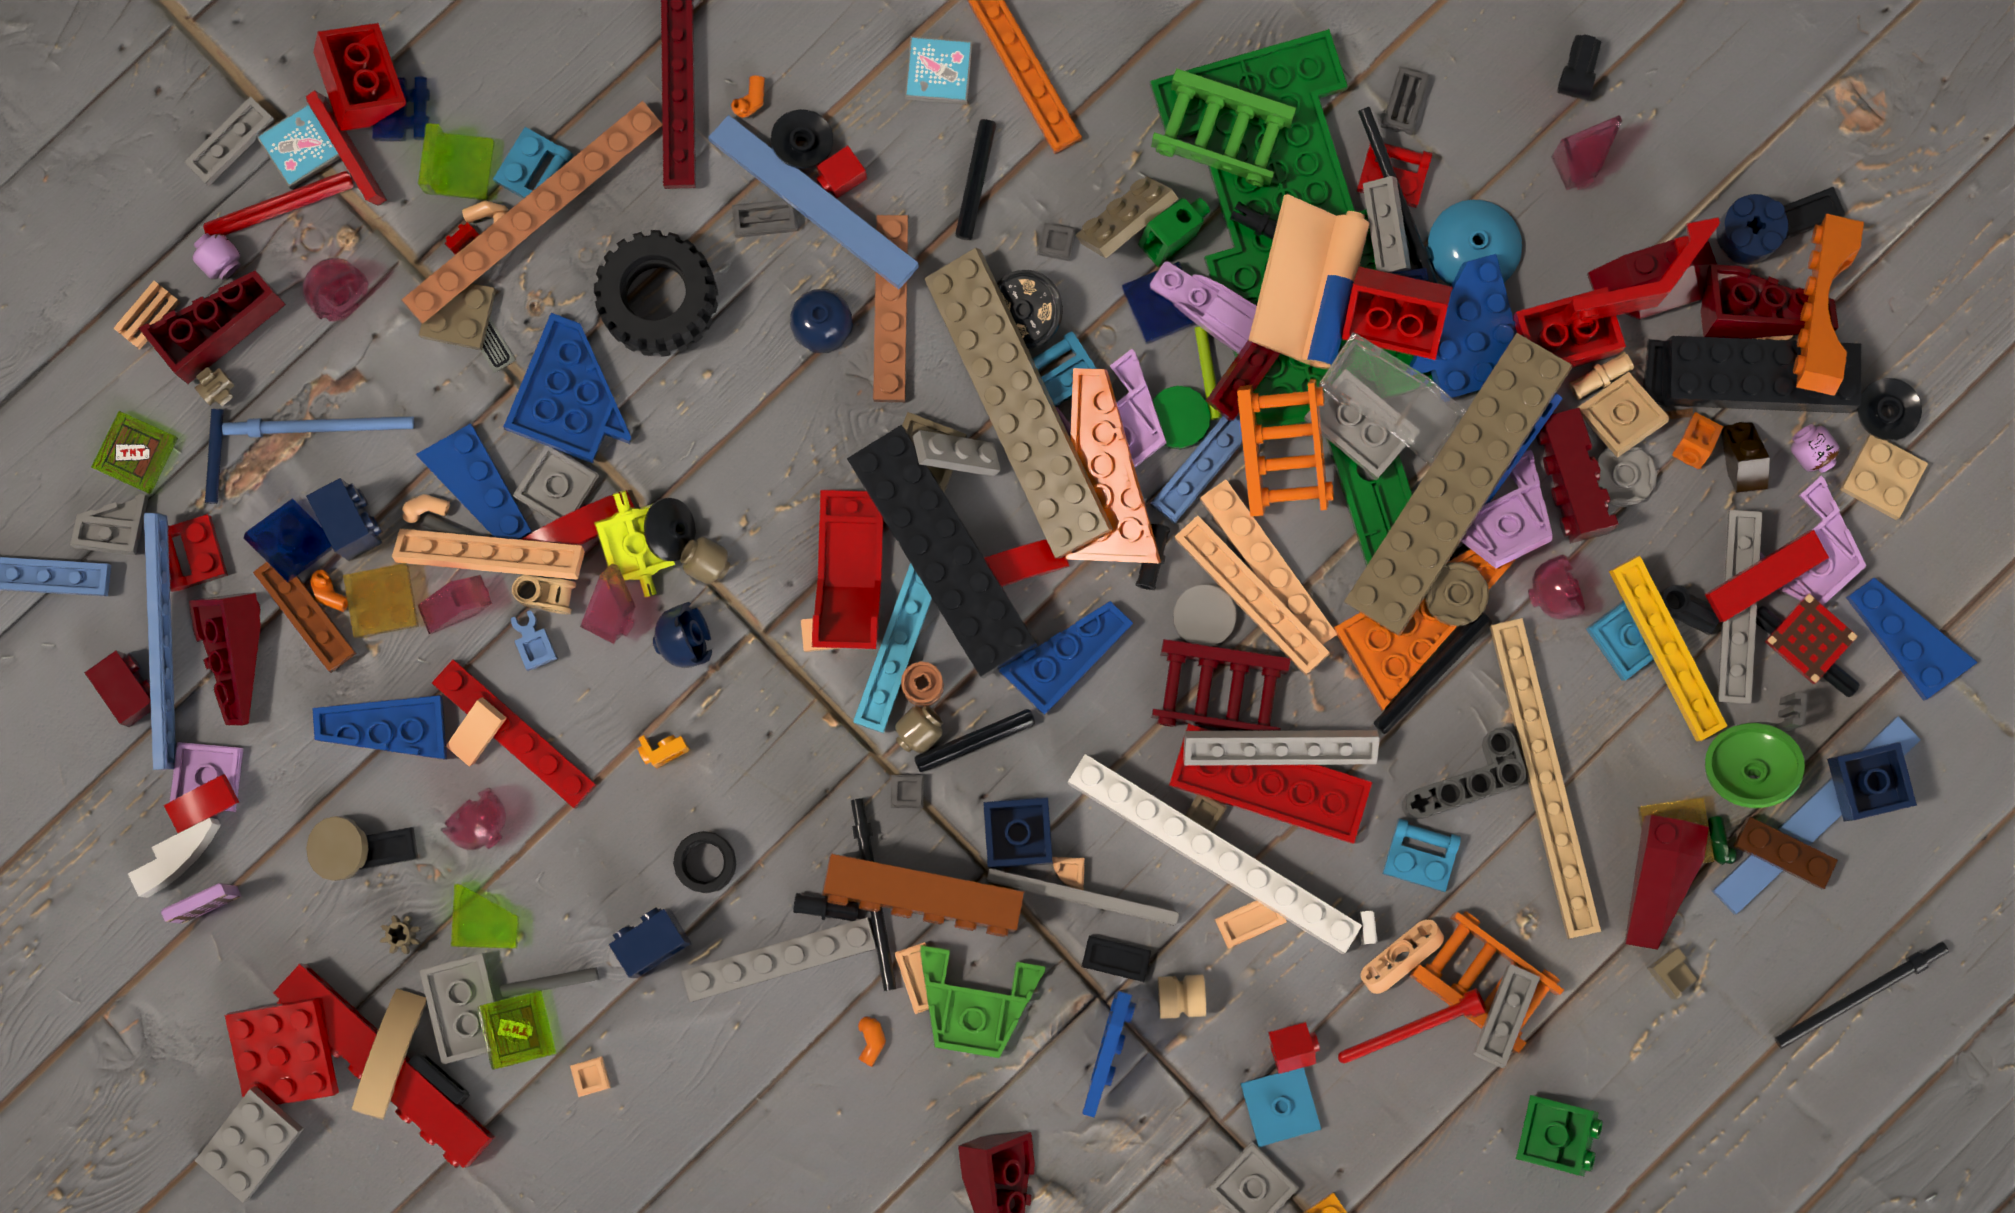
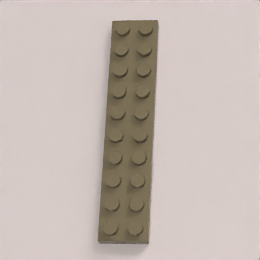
M974 248L925 277L924 280L1055 558H1062L1112 531V525L981 249Z
M1516 333L1344 602L1400 637L1572 369L1570 363Z

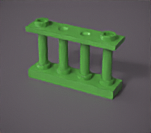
M1176 68L1171 89L1176 91L1178 97L1165 134L1161 135L1154 132L1151 147L1156 148L1157 153L1167 157L1177 155L1244 177L1247 183L1254 186L1262 187L1264 184L1270 186L1274 172L1267 170L1266 167L1279 129L1283 127L1290 128L1296 108ZM1196 97L1205 100L1208 106L1195 144L1192 145L1176 138L1189 100ZM1226 107L1235 110L1237 118L1225 153L1222 155L1207 150L1206 147L1219 110ZM1256 117L1265 120L1267 128L1255 163L1252 165L1237 160L1236 157L1249 119Z

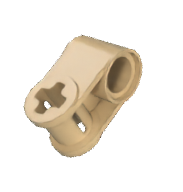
M522 575L514 581L512 594L525 607L570 615L572 610L569 608L572 589L576 588V583L558 578ZM534 584L536 587L535 595L529 599L521 598L520 590L523 585Z

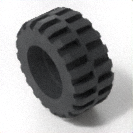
M651 230V235L644 236L642 232L633 234L634 240L628 243L625 239H622L616 243L618 249L614 253L610 250L604 256L605 265L599 266L596 272L598 282L594 283V294L597 299L595 304L603 323L618 342L621 341L627 349L633 352L639 350L643 355L651 357L653 353H660L661 357L671 356L670 351L678 349L679 352L687 350L686 344L692 340L697 343L703 337L701 332L704 328L709 330L713 323L711 316L717 312V284L706 258L702 252H698L695 245L689 240L682 241L679 235L669 232L668 236H665L661 230ZM653 268H667L677 272L684 281L686 295L681 306L673 314L659 320H646L639 318L632 312L627 301V293L636 277Z

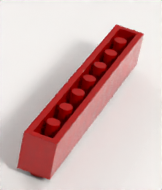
M299 964L273 992L279 998L277 1004L319 998L331 1054L338 1059L342 1056L350 1064L347 1067L348 1070L361 1080L378 1029L308 964ZM406 1055L391 1098V1102L397 1107L395 1113L408 1124L413 1121L421 1129L419 1135L432 1146L437 1143L445 1151L443 1157L456 1168L459 1165L463 1168L469 1167L492 1142L495 1136L460 1104L456 1105L408 1063L410 1058Z

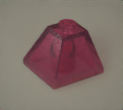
M1620 115L1560 141L1551 158L1566 190L1573 187L1581 190L1595 183L1594 179L1600 172L1621 125L1622 119Z

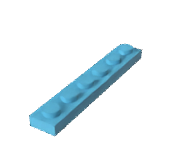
M911 563L853 721L857 725L883 734L901 687L902 675L909 665L932 601V597Z

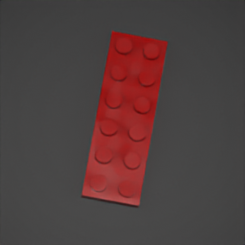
M1188 724L1186 727V731H1210ZM1183 737L1168 786L1354 844L1373 782L1320 765H1184Z

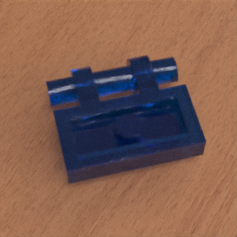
M423 76L415 77L414 88L407 89L406 78L398 77L406 104L374 124L372 138L374 141H406V129H414V139L425 140L426 129L429 128V117L426 116L427 101L430 100L427 78ZM407 102H414V115L411 117H407Z

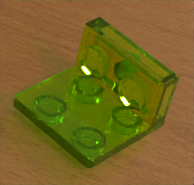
M426 123L418 185L425 194L486 200L491 174L494 140L485 137L447 134L443 132L439 124Z

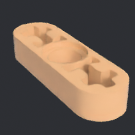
M1433 920L1420 921L1362 969L1361 980L1371 993L1379 994L1387 991L1442 945L1444 935L1436 922ZM1409 952L1405 960L1395 961L1400 953Z

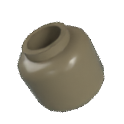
M706 537L698 538L695 541L690 540L680 558L681 563H683L684 572L705 584L713 583L718 578L723 579L730 567V562L727 561V550Z
M925 705L923 708L913 706L895 725L899 735L896 741L907 752L914 750L918 753H925L942 736L943 730L941 725L943 721L929 706Z

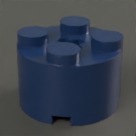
M1750 194L1737 199L1719 220L1720 224L1717 227L1716 236L1720 248H1723L1732 261L1744 265L1758 264L1770 257L1782 245L1787 236L1788 220L1784 206L1779 201H1775L1765 195Z

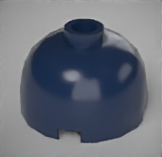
M813 289L804 293L794 303L790 313V328L795 340L803 347L809 349V351L829 353L840 348L848 338L849 333H851L852 313L847 302L837 293L827 289Z
M690 602L677 605L665 611L656 623L653 637L655 651L671 665L681 668H689L706 663L712 655V649L707 650L705 640H711L707 623L698 608L690 609Z

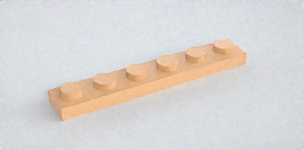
M1225 479L1201 496L1200 501L1213 516L1215 522L1224 531L1228 540L1248 568L1322 645L1337 635L1336 631L1254 517H1250L1249 510L1229 482Z
M1199 516L1195 517L1175 536V540L1288 658H1291V661L1305 676L1330 655V652Z
M399 529L392 557L397 563L578 580L585 551L582 545Z

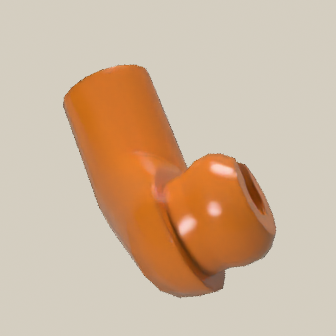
M750 76L749 94L739 98V100H733L731 109L738 117H749L762 107L764 103V77Z
M321 569L316 570L312 574L310 581L316 601L344 612L348 607L349 597L335 592L328 572Z
M866 1016L858 1023V1029L860 1032H863L866 1046L858 1059L872 1067L882 1051L886 1039L881 1023L875 1018Z

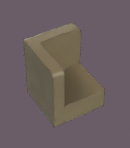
M1672 948L1647 968L1671 999L1680 998L1682 996L1681 992L1696 981V976L1684 963V960L1687 958L1679 948Z

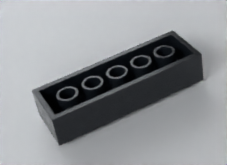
M1671 336L1663 343L1662 406L1851 413L1861 407V343H1841L1847 352L1844 379L1833 396L1796 387L1798 374H1793V368L1797 355H1801V348L1797 347V341Z

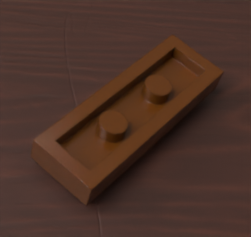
M1752 817L1746 818L1734 844V847L1821 890L1825 889L1838 862L1837 859Z

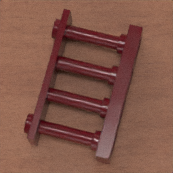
M1163 639L1160 655L1167 656L1166 661L1169 662L1163 709H1153L1151 718L1158 719V725L1176 727L1177 722L1233 731H1281V728L1271 727L1270 725L1277 678H1280L1281 674L1289 672L1291 658ZM1186 659L1199 661L1198 666L1201 667L1194 715L1175 712L1182 664L1186 663ZM1218 664L1230 666V671L1233 672L1226 720L1207 717L1213 670L1217 669ZM1249 669L1262 671L1261 675L1264 676L1258 724L1239 722L1245 674L1249 673Z

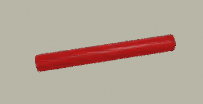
M348 171L340 172L203 224L205 234L208 233L210 236L218 233L228 235L354 187L353 180Z

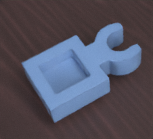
M531 610L527 611L529 623L526 626H520L516 617L511 618L513 628L523 636L515 640V644L527 671L558 659L546 629L543 628L536 631L537 617Z

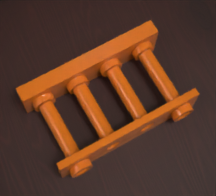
M1310 379L1308 391L1259 396V393H1253V385L1240 386L1237 390L1250 517L1263 516L1266 510L1265 506H1270V503L1319 499L1320 510H1327L1329 501L1334 500L1332 481L1327 482L1319 411V406H1324L1323 387H1317L1316 379ZM1310 404L1312 423L1263 427L1262 424L1257 425L1256 412H1260L1262 408ZM1313 436L1315 451L1313 455L1270 459L1260 456L1259 444L1264 443V440ZM1316 467L1318 486L1269 490V487H1263L1262 475H1267L1268 471Z
M1464 911L1461 915L1459 912H1455L1450 919L1456 922L1458 926L1431 964L1427 963L1425 967L1417 965L1409 976L1449 1006L1459 1003V999L1464 997V993L1470 989L1495 952L1512 963V965L1539 976L1540 979L1512 1049L1513 1053H1520L1526 1044L1520 1038L1522 1035L1521 1029L1548 991L1554 995L1562 994L1564 989L1557 985L1560 980L1545 969L1539 972L1478 927L1481 922L1470 913ZM1471 933L1485 945L1458 983H1453L1450 987L1440 980L1443 976L1441 971L1466 936ZM1502 978L1484 1001L1487 1013L1475 1018L1472 1015L1466 1017L1481 1029L1484 1026Z

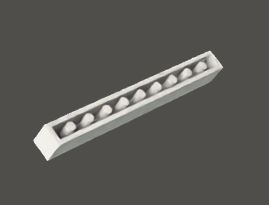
M1085 754L1070 777L1068 785L1255 901L1260 902L1273 912L1281 915L1339 953L1344 954L1347 952L1361 929L1362 925L1088 755Z

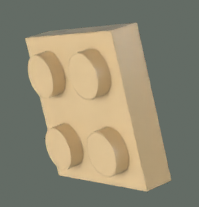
M1629 372L1578 407L1586 423L1617 458L1668 423L1669 416Z
M1870 434L1864 442L1840 491L1897 520L1901 517L1928 463Z

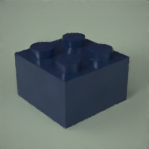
M339 478L306 495L333 550L346 560L350 561L382 544L379 534L383 533L376 518L374 516L371 517L368 511L365 510L364 507L368 505V502L359 488L356 489L353 483L348 484Z
M1900 742L1827 759L1843 821L1859 820L1917 806Z
M1048 798L983 802L988 869L1051 865L1053 863Z
M656 907L640 917L643 923L636 927L628 925L613 934L615 940L608 945L629 978H639L692 944L672 911Z

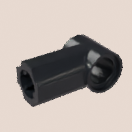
M1586 34L1575 36L1567 66L1564 67L1559 81L1557 93L1588 101L1596 77L1594 69L1602 43L1596 37Z
M1679 585L1670 586L1660 592L1671 617L1707 635L1713 633L1719 620L1710 603L1688 593L1684 587ZM1668 594H1674L1678 598V609H1672L1668 606L1666 602Z

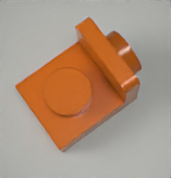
M1695 412L1672 456L1687 465L1701 469L1711 455L1724 426Z

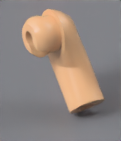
M482 201L464 208L462 214L468 223L485 217L493 218L495 223L509 209L505 205Z
M422 494L405 502L402 508V517L408 523H416L420 519V515L427 511L446 516L450 508V501Z

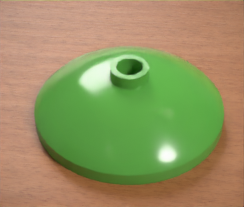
M1746 723L1723 731L1711 742L1705 757V772L1712 788L1729 802L1748 808L1770 807L1787 800L1797 791L1804 776L1805 762L1798 744L1784 731L1766 724ZM1750 776H1757L1758 778L1753 779Z

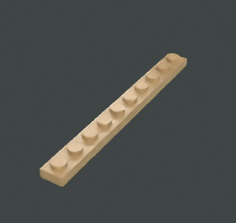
M1523 618L1491 625L1490 631L1523 763L1526 768V775L1567 939L1601 932Z

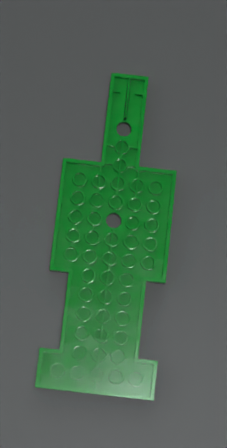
M1330 29L1186 70V72L1296 108L1290 128L1283 127L1279 129L1266 167L1267 170L1274 172L1270 186L1265 184L1262 187L1254 186L1247 183L1244 177L1208 166L1233 245L1231 249L1205 256L1204 260L1210 279L1224 285L1256 306L1273 240L1262 234L1259 237L1254 234V230L1234 220H1230L1233 211L1246 216L1242 212L1235 210L1238 201L1262 214L1266 211L1271 214L1270 218L1278 221L1283 197L1286 194L1336 216L1346 215L1347 211H1355L1319 98L1347 91L1348 88ZM1174 74L1150 81L1164 131H1166L1178 97L1176 91L1171 89ZM1196 97L1189 100L1176 138L1177 140L1198 134L1208 106L1205 100ZM1226 107L1219 110L1206 147L1207 150L1224 155L1237 118L1235 110ZM1256 117L1249 119L1236 157L1237 160L1254 165L1267 128L1265 120ZM1367 209L1358 211L1359 213L1364 214V219L1369 222ZM1369 227L1359 267L1376 270ZM1407 271L1395 273L1396 275L1409 277ZM1342 339L1334 369L1316 368L1280 353L1253 393H1259V396L1304 392L1308 391L1310 379H1316L1317 387H1323V392L1325 393L1345 369L1382 400L1434 386L1431 371L1406 377L1405 372L1414 355ZM1233 350L1234 356L1236 358L1238 353ZM1310 404L1262 408L1260 412H1256L1257 425L1262 424L1263 427L1307 423L1304 417L1310 411ZM1326 438L1367 566L1388 534L1387 531H1390L1412 496L1400 455H1398L1377 480L1366 481L1359 476L1357 463Z

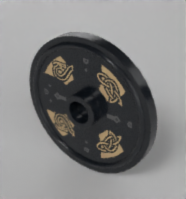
M1017 270L1005 275L997 282V285L1027 348H1036L1047 343L1057 332L1063 315L1062 299L1057 287L1047 276L1034 270Z

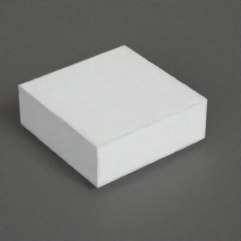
M1359 912L1358 920L1359 924L1362 925L1360 929L1361 945L1376 943L1377 934L1374 912Z

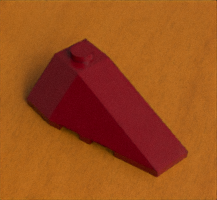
M1710 264L1700 310L1703 337L1750 339L1799 334L1801 328L1805 326V321H1801L1800 318L1805 302H1808L1809 295H1804L1803 288L1799 287L1794 290L1778 284L1779 280L1770 276L1764 279L1750 274L1751 270L1742 266ZM1829 298L1828 310L1834 331L1839 328L1835 300Z
M1031 1132L983 1136L959 1145L962 1179L974 1213H1025L1026 1205H1031L1032 1196L1027 1194L1029 1175H1034L1035 1168Z

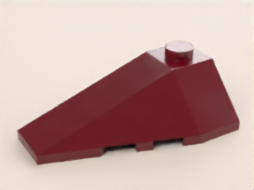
M239 593L189 600L193 632L197 642L203 641L208 656L203 661L206 670L211 669L216 679L214 693L225 725H248L261 627L259 616L261 609L256 593Z
M1656 815L1644 816L1624 944L1658 950L1704 861L1709 827L1680 819Z

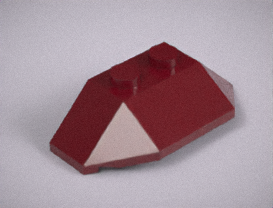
M1674 239L1623 255L1588 272L1587 276L1592 290L1608 287L1609 291L1658 282L1677 257ZM1709 240L1658 307L1625 314L1641 320L1700 301L1704 293L1708 267L1710 264H1717Z

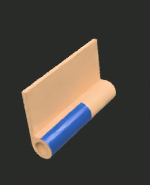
M1289 194L1284 195L1249 341L1316 368L1329 370L1335 368L1353 282L1360 265L1370 224L1364 219V214L1347 211L1346 215L1336 216Z

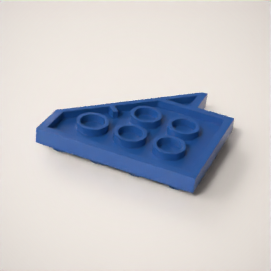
M1496 254L1462 263L1451 284L1453 288L1436 360L1414 355L1405 372L1406 377H1411L1431 371L1439 401L1480 390L1517 333Z
M551 313L503 427L504 430L594 463L605 435L628 444L631 443L632 438L581 324Z
M1120 991L1114 994L1089 1084V1091L1082 1112L1083 1115L1095 1118L1104 1086H1111L1116 1070L1115 1066H1111L1114 1054L1121 1055L1126 1037L1121 1034L1124 1022L1131 1023L1136 1003L1130 1002L1132 996L1130 994Z

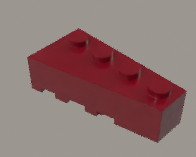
M254 270L218 288V292L206 298L202 296L192 301V305L178 312L173 310L163 315V319L151 325L147 323L138 329L170 369L184 382L189 384L197 378L196 375L213 365L286 304L270 284Z
M1580 408L1552 414L1536 436L1538 444L1543 445L1546 457H1543V464L1546 474L1548 476L1552 475L1555 486L1551 488L1554 504L1556 506L1560 505L1563 518H1560V527L1564 537L1568 536L1570 543L1607 535L1619 524L1615 514L1610 516L1608 514L1610 497L1607 488L1599 487L1598 481L1600 480L1601 470L1598 461L1594 456L1589 457L1587 451L1592 449V444Z

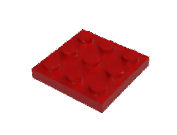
M319 998L234 1011L225 1015L242 1097L254 1086L277 1105L329 1097L339 1093Z

